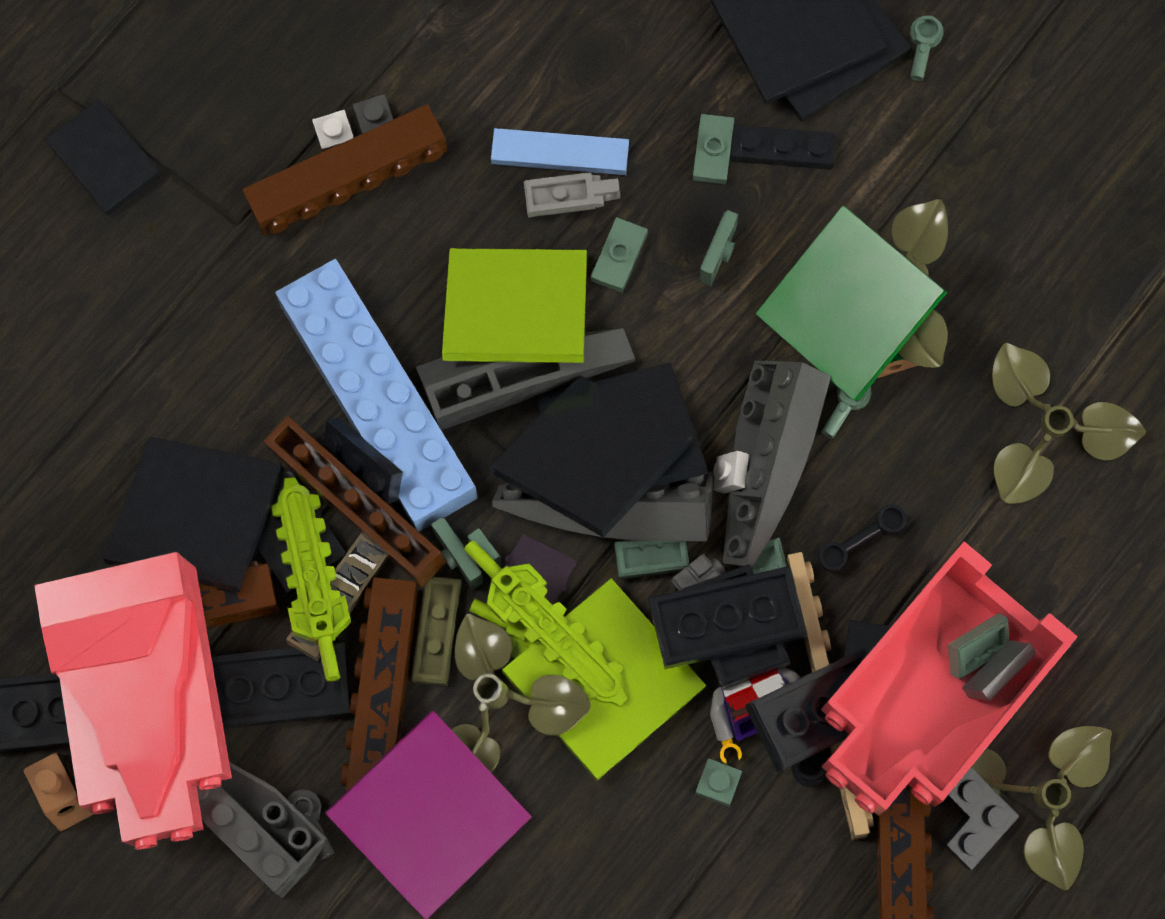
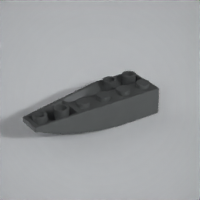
M620 328L585 332L584 363L443 361L442 358L417 366L416 370L435 421L439 428L444 430L570 385L580 375L587 379L635 361V357L624 329Z
M754 361L743 404L740 408L734 451L749 454L745 488L732 491L729 494L723 564L738 567L748 564L751 567L754 565L787 509L802 475L814 441L831 378L830 375L803 362Z
M713 472L650 488L605 537L643 541H707L711 527ZM509 483L499 485L492 500L494 508L527 520L567 531L599 536Z
M229 762L231 779L222 780V785L214 789L200 790L199 786H196L202 821L274 893L283 898L309 871L328 839L275 787Z

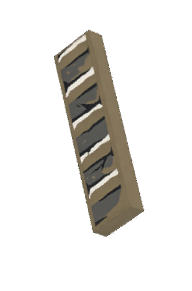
M362 534L359 535L335 569L337 579L330 582L331 590L340 591L341 597L346 596L349 614L364 595L366 588H369L373 582V577L376 578L389 559ZM293 631L287 637V644L300 650L313 660L318 661L321 657L318 644L315 645L314 642L294 636Z

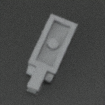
M591 172L524 181L528 217L596 209V207L604 206L605 201L620 199L618 178L601 180L600 175H592Z

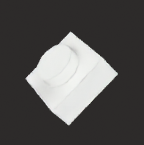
M345 110L312 119L322 152L354 138Z
M734 451L717 457L713 469L714 491L725 494L745 488L749 454Z

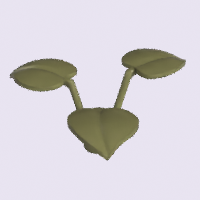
M941 199L913 205L902 210L895 217L892 224V238L895 245L900 250L907 251L906 258L926 275H928V269L925 264L934 262L942 255L948 238V218ZM933 310L898 353L907 361L918 366L931 368L942 366L948 339L947 326L943 317L936 310Z
M1009 343L1002 345L994 360L992 368L994 391L998 398L1010 407L1020 406L1028 399L1030 404L1043 410L1045 414L1041 419V428L1045 435L1033 451L1025 444L1015 443L1006 446L997 455L993 467L994 478L1000 499L1004 503L1017 504L1029 501L1044 492L1050 485L1054 475L1053 463L1048 458L1040 456L1039 453L1051 437H1061L1071 428L1078 432H1084L1081 439L1084 450L1095 459L1109 461L1125 454L1146 434L1145 428L1135 416L1112 403L1097 402L1087 406L1082 413L1084 425L1082 426L1074 420L1073 414L1068 408L1064 406L1051 407L1050 404H1044L1036 400L1034 396L1041 395L1049 386L1051 376L1049 367L1039 355Z
M466 614L456 638L455 660L462 675L469 680L475 681L473 687L474 695L482 702L479 706L482 716V731L480 732L477 727L471 724H462L451 730L481 763L492 772L499 762L501 749L495 740L487 737L489 733V708H501L508 699L532 705L528 714L531 725L544 735L557 736L571 730L590 711L591 703L586 693L576 683L559 675H547L538 678L532 685V698L524 697L509 690L507 685L495 676L493 670H500L509 663L513 652V643L510 636L497 624L482 620L471 614Z
M1082 726L1059 734L1051 743L1048 752L1050 762L1060 769L1057 779L1043 781L1037 787L1003 784L1002 782L1006 776V766L1001 757L990 749H985L971 766L999 796L1000 790L1033 794L1037 805L1044 810H1049L1050 813L1046 820L1047 829L1038 828L1033 830L1026 838L1023 853L1026 864L1032 872L1061 890H1068L1076 880L1083 861L1084 846L1082 837L1073 824L1064 822L1053 826L1055 817L1059 816L1058 809L1064 808L1070 802L1071 790L1067 785V780L1076 787H1092L1098 784L1106 775L1110 762V742L1112 736L1111 730L1106 728Z

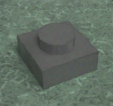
M385 94L353 104L362 134L393 120Z

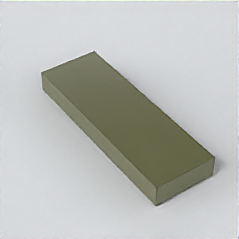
M433 576L424 586L411 678L414 683L448 686L461 579Z

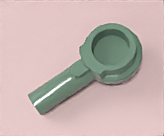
M933 16L917 18L910 28L912 42L917 45L910 78L915 81H923L930 48L936 47L943 37V26Z
M837 387L836 393L839 404L821 433L827 438L833 439L850 411L864 408L869 403L871 387L868 388L858 402L851 399Z

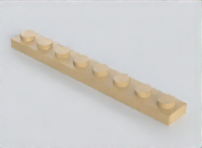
M799 552L789 554L786 562L787 566L791 568L808 634L807 638H804L813 673L829 665L826 652L831 651V645L827 630L821 631L818 617L823 616L819 596H812L810 583L814 582L812 565L810 561L804 562L803 554ZM844 740L830 746L831 755ZM844 787L840 789L852 841L867 838L870 833L869 827L874 826L872 814L860 808L854 800L856 796Z

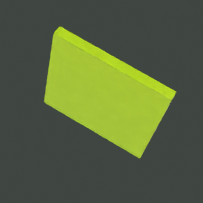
M450 248L442 347L443 361L584 363L587 250Z
M612 578L564 617L570 624L579 621L586 628L582 636L589 643L598 640L602 644L604 650L601 655L609 663L617 659L623 666L620 675L623 678V690L628 700L619 707L611 702L605 703L594 698L590 700V711L571 730L557 735L596 781L706 688L705 683L689 665L664 669L655 627ZM538 640L502 669V673L522 696L532 698V685L538 678L547 675L562 676L565 669L557 659L549 663L543 657L546 648ZM577 679L572 680L583 690L584 687L577 681Z

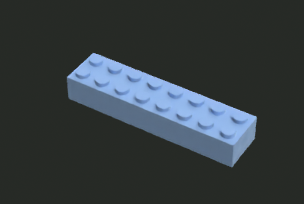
M336 258L276 291L275 294L280 307L356 433L403 471L398 503L412 526L420 532L431 526L432 523L441 517L445 518L476 500L478 496L474 483Z

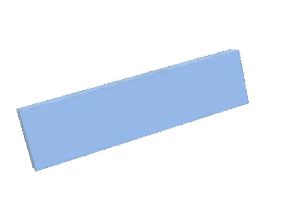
M494 128L491 164L626 175L629 139Z

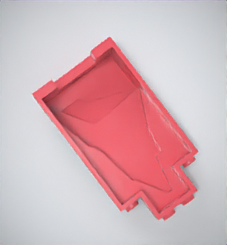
M965 541L947 559L918 596L821 709L826 714L825 719L832 727L838 731L845 730L849 733L823 764L822 768L827 771L826 777L836 787L840 789L845 787L856 796L854 800L857 805L869 814L875 812L879 816L886 811L907 784L912 787L911 793L923 804H931L936 807L943 802L1078 637L1050 613L1039 621L984 575L992 564ZM997 613L1008 617L1009 639L1011 641L1031 643L1037 653L990 701L969 698L962 687L985 664L961 679L952 676L950 673L948 644Z
M174 552L35 585L41 629L50 670L60 678L79 806L90 811L92 810L93 814H104L114 811V805H116L121 840L126 844L135 846L136 850L157 846V840L169 837L172 842L193 838V832L204 830L196 786H199L200 790L214 789L222 785V780L232 778L196 567L179 553Z

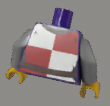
M783 667L724 690L719 687L713 692L710 717L717 740L721 741L723 745L720 750L722 762L727 764L724 750L728 747L735 748L738 759H741V750L736 744H733L732 737L735 736L737 741H740L758 733L746 710L745 704L800 679L796 672Z

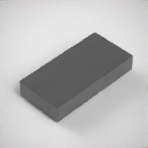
M1009 640L962 689L969 698L990 701L1035 656L1036 650L1031 643Z

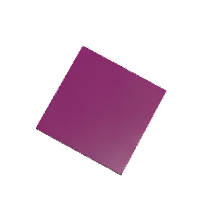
M433 710L325 812L332 822L424 919H428L532 817Z

